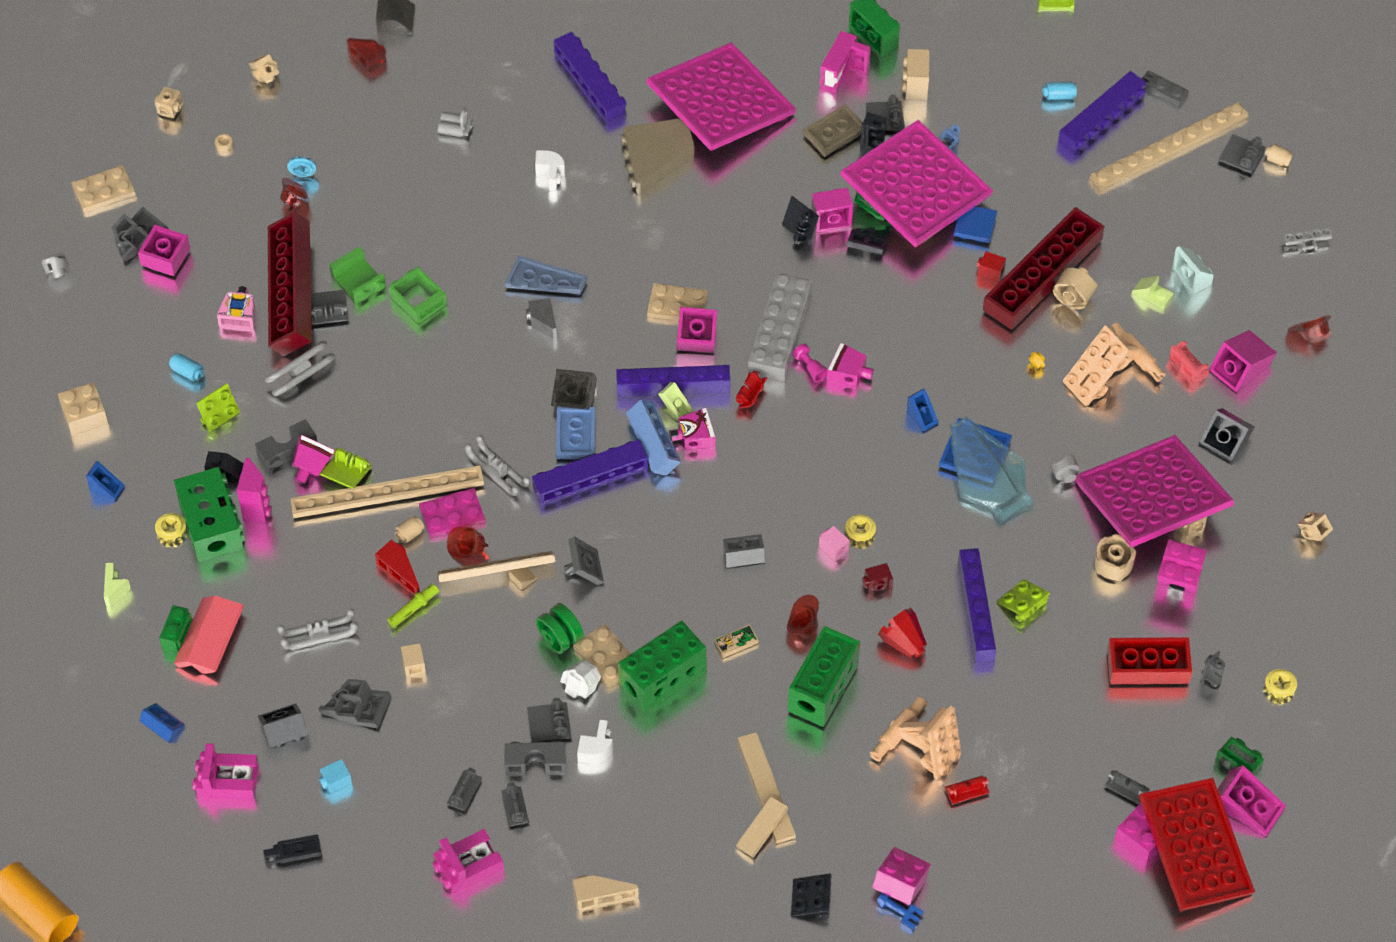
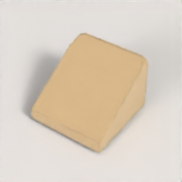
M526 567L509 571V578L521 590L537 580Z

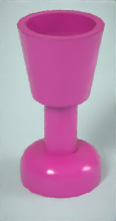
M806 343L800 344L794 349L792 356L796 360H804L814 382L822 381L826 378L828 369L817 360H812L808 355L810 348Z

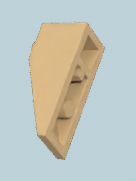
M582 875L572 879L578 910L639 898L638 885L594 875Z

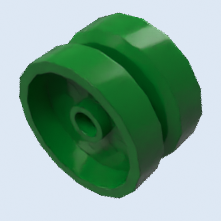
M557 603L550 608L549 613H543L536 618V626L542 638L558 654L568 650L570 643L576 644L584 638V632L579 621L571 610L562 603Z

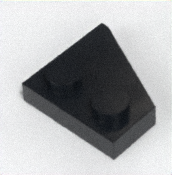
M885 226L884 230H875V227L852 229L847 240V247L882 255L891 233V226Z

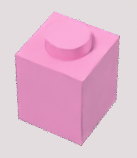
M832 526L829 530L826 529L820 534L819 548L834 561L849 551L850 540L836 527Z

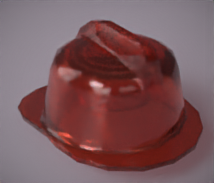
M289 178L282 179L283 189L280 199L285 203L288 211H291L293 208L300 209L306 202H309L306 190L299 183Z
M1326 315L1312 321L1296 324L1290 327L1288 332H1300L1306 340L1320 342L1331 336L1328 324L1331 316Z
M456 527L450 532L447 539L448 552L456 558L477 557L482 554L484 547H488L482 533L472 527Z
M808 594L797 599L791 609L787 623L789 633L799 635L805 640L809 639V636L817 630L819 625L817 619L819 601L814 595Z

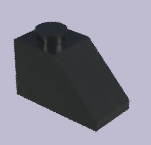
M208 451L204 468L206 471L219 467L220 473H225L227 482L239 483L244 463L228 453Z

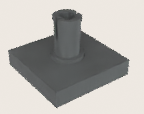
M575 536L570 538L568 542L572 562L564 566L565 573L569 577L576 573L596 585L604 583L598 550Z

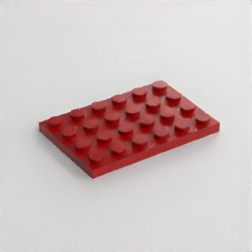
M1214 778L1145 792L1139 795L1180 911L1255 893Z

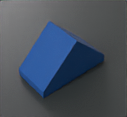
M924 388L908 397L907 413L922 431L939 423Z
M95 461L86 475L90 491L111 500H115L125 486L99 461Z

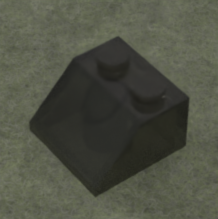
M378 0L376 13L377 33L413 34L415 4L409 0Z
M556 369L551 406L589 410L595 396L597 383L595 374L592 372Z

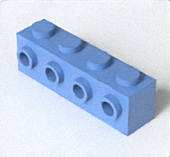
M641 399L626 413L629 423L633 427L636 438L640 440L648 457L650 469L653 473L667 476L681 463V460L655 404Z

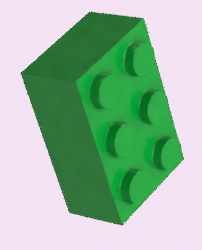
M876 0L852 1L849 10V27L881 58L898 49L900 33L898 21L893 19L885 9H882Z

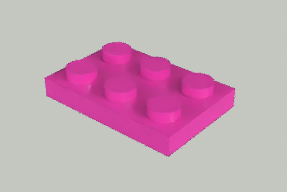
M474 488L419 503L430 539L486 523Z

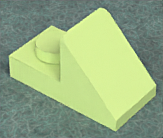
M1159 276L1141 278L1132 290V293L1164 310L1172 300L1174 293L1158 285Z
M670 382L658 394L665 404L661 407L662 411L677 422L680 417L694 412L675 382Z
M106 563L104 600L106 607H111L129 592L131 587L128 579H119V571L115 570L114 563Z

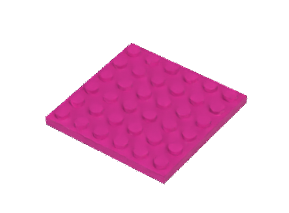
M732 42L650 76L646 82L710 151L789 117L796 112V108Z
M919 120L841 170L840 173L914 247L929 239L993 193V190Z
M1176 435L1076 475L1075 479L1077 485L1131 548L1234 506L1233 498Z

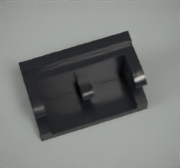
M867 112L861 125L860 148L865 147L873 150L877 147V145L872 144L873 142L882 144L885 141L886 117Z

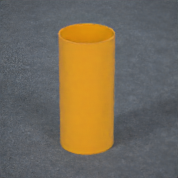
M13 862L0 872V899L46 942H62L74 931L78 923V916L22 863Z

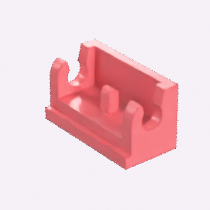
M1182 341L1171 347L1169 358L1194 383L1209 374V365H1202L1186 346L1188 343Z

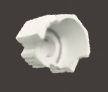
M585 660L572 664L563 672L560 682L565 683V692L568 695L570 694L574 698L580 695L586 699L596 690L601 676L597 667Z

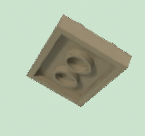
M845 104L804 128L803 135L825 157L860 136L863 122Z

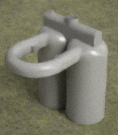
M464 107L461 110V114L442 112L441 120L438 124V134L458 137L468 136L470 129H472L473 118L467 116V109Z

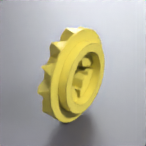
M167 513L156 521L155 531L159 538H163L165 541L170 539L175 541L176 538L182 537V534L186 532V522L179 514ZM167 525L171 527L174 526L175 531L171 529L168 530Z
M854 515L847 520L845 533L849 536V539H854L856 543L858 541L865 543L868 539L872 540L873 535L876 533V524L869 516ZM857 527H864V532H857Z
M1275 669L1266 676L1265 687H1267L1269 693L1275 695V698L1283 697L1285 699L1287 696H1292L1296 691L1297 680L1291 672L1285 669ZM1279 679L1282 684H1285L1283 689L1280 688V685H1277Z

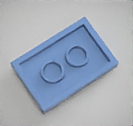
M557 407L556 459H584L594 454L595 407Z

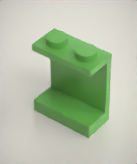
M361 247L354 249L329 264L331 276L345 290L355 304L367 299L368 296L382 290L386 286L385 275L383 273L378 275L365 260L364 250Z

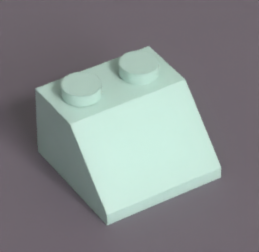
M1181 246L1176 247L1172 266L1174 273L1193 295L1210 287L1214 276L1211 268L1207 267L1201 257L1192 249Z

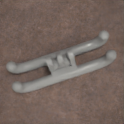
M324 340L320 341L319 344L271 375L266 376L264 382L267 384L279 379L286 373L294 377L282 386L274 389L272 394L279 396L331 363L335 359L333 353H329L313 366L308 360L325 349L327 342Z
M478 435L476 441L479 448L488 456L489 465L475 454L471 444L465 446L466 454L475 465H480L481 470L509 495L517 496L519 494V487L510 486L503 479L506 474L523 487L530 485V478H523L490 449L482 435Z
M348 609L345 616L330 620L324 618L321 622L316 620L312 624L307 622V625L291 629H285L283 625H279L277 631L282 636L290 637L309 633L310 637L295 642H288L286 638H283L280 644L284 649L295 650L350 637L358 630L356 622H352L350 628L330 634L328 628L350 622L354 618L355 611Z

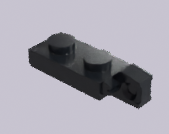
M317 834L278 841V844L273 845V848L263 850L265 863L274 861L276 863H286L322 856L319 836Z

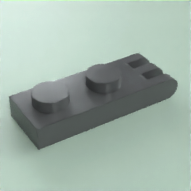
M1149 70L1142 77L1147 82L1146 90L1177 106H1180L1188 96L1189 90Z

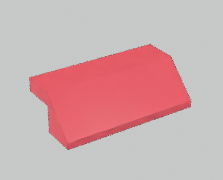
M218 596L202 598L174 664L179 668L193 666L202 674L216 672L244 606Z

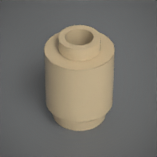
M1274 143L1273 146H1268L1265 155L1268 156V161L1282 167L1283 165L1288 167L1293 153Z
M417 516L410 517L395 527V536L400 542L408 543L422 533L424 525Z

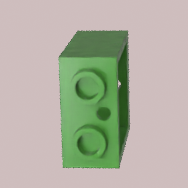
M419 267L408 271L405 276L395 280L389 286L390 297L417 324L447 305L446 293ZM419 282L432 296L416 307H413L401 294Z

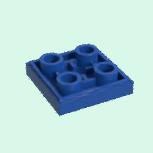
M975 206L957 219L954 236L990 243L997 210Z

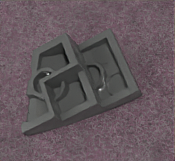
M144 207L132 219L123 214L112 226L117 244L122 253L121 256L125 261L138 255V251L154 225L169 229Z
M348 679L339 690L331 695L332 699L325 706L321 705L318 710L320 713L337 720L359 726L378 728L392 696L389 691L371 690L366 680Z

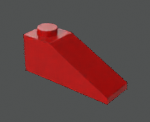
M391 539L375 553L376 564L412 594L420 593L419 584L405 548L400 543H395Z

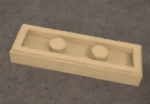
M770 797L737 843V848L754 858L785 815L788 807L775 798Z

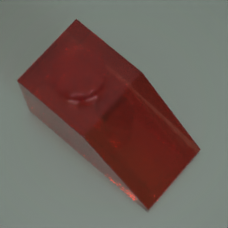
M347 39L348 52L369 72L386 62V49L382 44L379 45L372 39Z

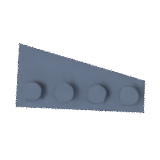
M518 255L505 282V288L581 294L587 282V276Z

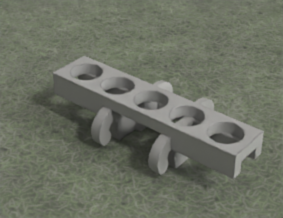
M1330 228L1283 234L1285 246L1298 244L1303 253H1306V250L1309 249L1317 251V241L1332 239ZM1305 234H1310L1311 237H1310V238H1306L1304 235H1305ZM1312 240V245L1305 246L1304 241Z

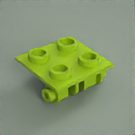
M225 383L196 402L202 416L200 422L206 425L209 432L240 413L228 383Z
M335 448L333 453L335 457L321 471L320 475L354 489L372 468V465H370L366 458L357 456V454L352 456V452L347 454V451L342 448Z
M1023 579L999 598L996 603L1017 613L1015 618L1021 622L1025 621L1030 614L1033 615L1035 611H1038L1041 606L1046 604L1049 599L1048 595L1051 593Z

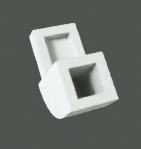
M536 150V176H549V191H557V184L561 183V177H565L563 158L553 151Z
M600 720L597 737L580 736L577 752L579 763L598 764L609 758L613 751V739H610L611 729L608 728V721Z

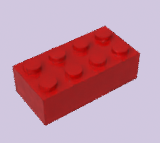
M1189 637L1109 638L1107 654L1110 684H1190L1192 663Z

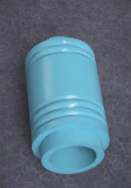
M1047 82L1046 86H1043L1042 92L1043 97H1046L1047 100H1069L1076 97L1077 88L1076 84L1072 82Z
M176 353L171 357L169 366L173 371L193 382L203 377V365L181 353Z

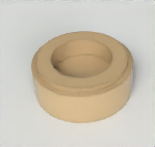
M221 134L216 137L215 146L217 150L227 152L233 148V139L230 135Z

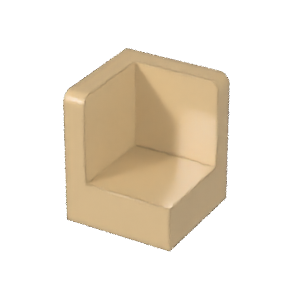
M421 644L402 646L401 652L406 677L426 673Z

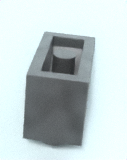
M551 299L528 301L529 309H526L527 320H531L532 327L552 339H557Z

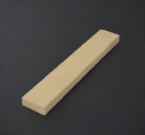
M552 551L438 570L437 573L439 582L552 563L555 562V557Z
M757 732L738 737V744L762 807H764L770 797L783 803ZM787 812L772 831L776 844L796 838Z

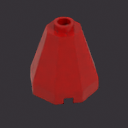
M911 607L908 610L904 609L888 621L889 627L886 628L884 625L878 633L884 642L910 658L914 656L919 658L926 652L924 648L927 646L917 615Z

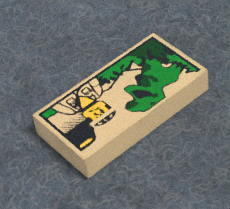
M747 625L714 639V643L721 656L725 658L758 644V638L752 627Z

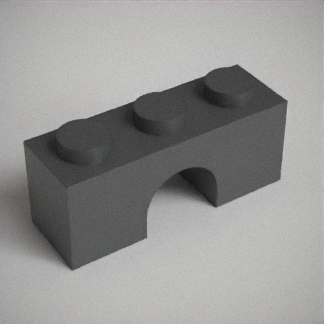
M306 419L289 427L291 440L287 443H278L273 436L255 443L257 455L267 471L293 459L299 436L303 435L318 442L315 432Z
M532 741L530 743H505V774H526L527 763L534 759L544 762L546 773H566L565 742L551 741L541 743L539 741Z

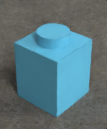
M342 759L320 769L321 777L319 782L323 789L327 788L329 794L352 785L350 773Z

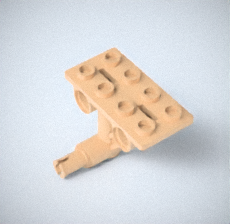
M1118 322L1112 325L1114 329L1109 326L1102 328L1063 380L1066 386L1085 406H1088L1093 399L1101 398L1108 391V386L1105 383L1115 371L1124 369L1132 361H1135L1143 371H1148L1156 382L1161 381L1166 375L1156 364L1155 358L1148 352L1146 347L1133 334L1127 333Z
M917 697L909 708L903 709L900 715L891 722L888 729L880 736V742L870 752V756L874 760L880 761L888 750L894 749L903 739L923 750L925 755L920 760L921 764L934 774V779L939 780L947 774L949 767L954 761H958L961 756L955 707L950 706L948 709L942 707L929 722H917L918 715L927 706V702L922 697Z

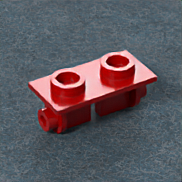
M756 371L748 374L744 382L745 385L740 388L736 395V402L740 404L738 406L739 409L754 405L756 397L764 388L767 377L760 378L759 373Z
M983 775L945 786L951 804L990 793L987 787L988 779L986 776L983 777Z

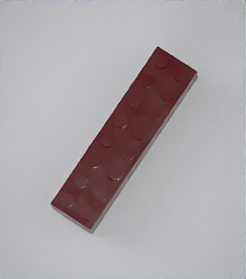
M1075 207L984 297L983 311L1012 330L1054 288L1066 268H1074L1103 239L1105 226Z
M293 212L268 226V347L282 356L312 342L310 221L297 212Z

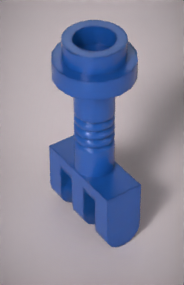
M882 892L877 900L881 908L888 906L897 911V913L904 916L901 923L913 930L915 925L909 922V920L911 919L918 923L920 919L914 915V912L922 916L924 911L911 904L909 909H906L890 899L891 896Z

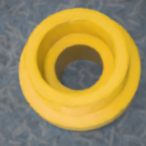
M1033 351L1031 356L1028 357L1036 369L1045 366V358L1040 352L1036 353Z

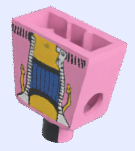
M240 286L237 289V293H226L217 313L219 326L254 330L255 303L253 295L248 294V288Z

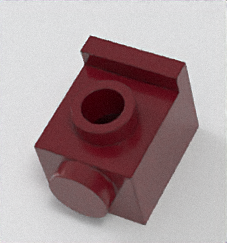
M887 563L865 569L862 582L864 588H868L869 592L879 591L885 587H888L889 590L893 589V576Z

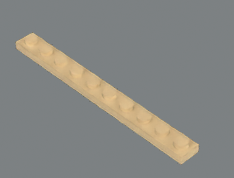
M1237 102L1090 174L1089 179L1101 191L1247 119L1249 113Z
M479 465L354 487V489L346 488L290 498L293 518L483 486L484 481L481 466Z

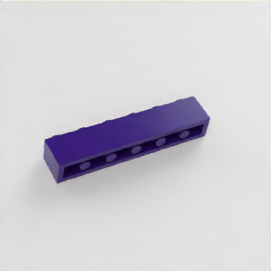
M571 31L554 39V52L605 121L608 123L625 115V106H627L625 98L618 94L616 86L609 82L607 74L600 70L598 62L592 59L589 50L583 47L580 38L576 37Z
M1129 71L1059 131L1058 142L1074 154L1079 149L1082 150L1087 142L1097 137L1101 130L1107 129L1114 119H1118L1126 109H1130L1135 101L1144 97L1147 82L1132 71Z
M730 365L616 369L617 397L659 396L658 394L670 382H675L683 395L730 393Z
M640 440L629 441L624 445L609 448L607 451L598 454L594 453L584 459L574 460L569 464L557 466L546 472H539L532 476V486L540 504H544L648 468V457Z
M979 548L959 550L958 566L975 663L995 661L996 645Z

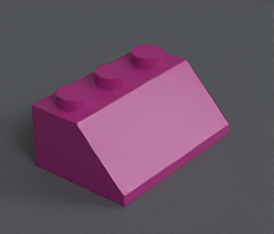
M245 458L237 487L243 521L266 524L267 518L271 517L272 514L270 495L267 494L268 485L265 484L264 476L251 459Z

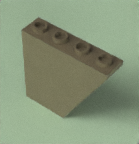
M680 118L623 127L624 134L621 135L622 145L626 146L624 155L625 159H629V163H627L628 173H632L633 177H630L631 186L636 189L637 194H641L694 157V143L690 128Z

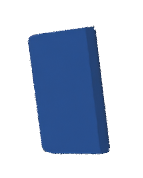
M157 703L143 709L140 716L141 723L167 742L171 741L185 726L183 722Z

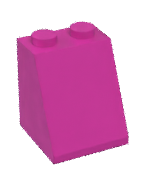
M1248 330L1223 342L1209 370L1237 393L1270 367L1277 352L1252 331Z

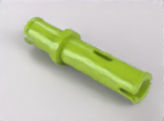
M431 583L420 593L417 592L412 600L387 618L388 623L393 628H396L420 607H425L427 602L436 594H439L438 587Z

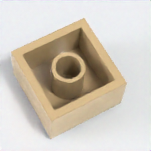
M908 49L903 63V67L906 68H903L902 92H906V100H927L929 50Z
M94 382L57 394L71 435L108 424L105 410Z

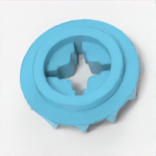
M296 156V158L290 159L287 169L295 176L308 177L316 172V162L312 161L311 158H305V156Z

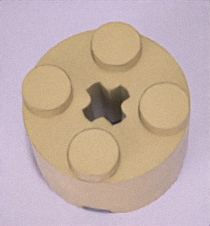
M1066 268L1056 282L1053 293L1062 304L1067 302L1071 304L1070 308L1080 310L1087 305L1098 284L1088 275V271L1085 268Z
M1118 534L1102 538L1097 545L1094 560L1096 572L1105 578L1122 581L1133 569L1136 555L1134 547L1131 548L1121 535Z

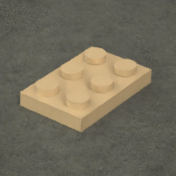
M123 165L71 182L84 213L136 196Z
M653 283L647 317L679 321L680 307L706 308L708 290Z
M606 624L585 636L578 643L573 644V648L584 661L586 660L597 667L601 676L600 680L608 689L619 683L618 662L631 653Z

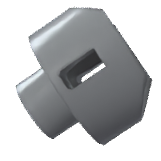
M62 252L50 256V258L41 262L45 274L52 272L54 279L66 275L64 267L69 264Z
M1070 453L1058 463L1050 465L1056 479L1064 480L1065 483L1074 481L1080 470L1075 456Z

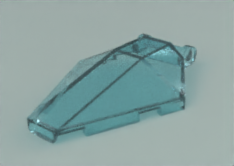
M968 417L950 425L955 470H957L958 490L961 498L992 510L999 522H1003L1007 519L1006 517L1024 507L1034 505L1031 496L1026 492L1024 459ZM1020 496V502L1005 510L1000 509V506Z

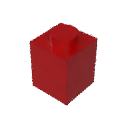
M985 251L983 258L979 257L976 267L979 268L978 276L999 283L1005 270L1006 258Z

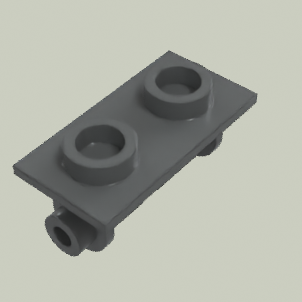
M1217 651L1214 655H1209L1204 661L1205 667L1202 671L1201 683L1206 680L1214 686L1221 683L1225 662L1219 658L1220 651Z
M475 769L463 770L447 805L466 811L482 777L475 774Z
M1111 770L1108 776L1109 779L1104 785L1137 804L1141 803L1139 795L1150 790L1145 785L1128 778L1117 770Z
M513 782L508 783L506 789L501 790L509 827L529 823L521 786L517 787Z

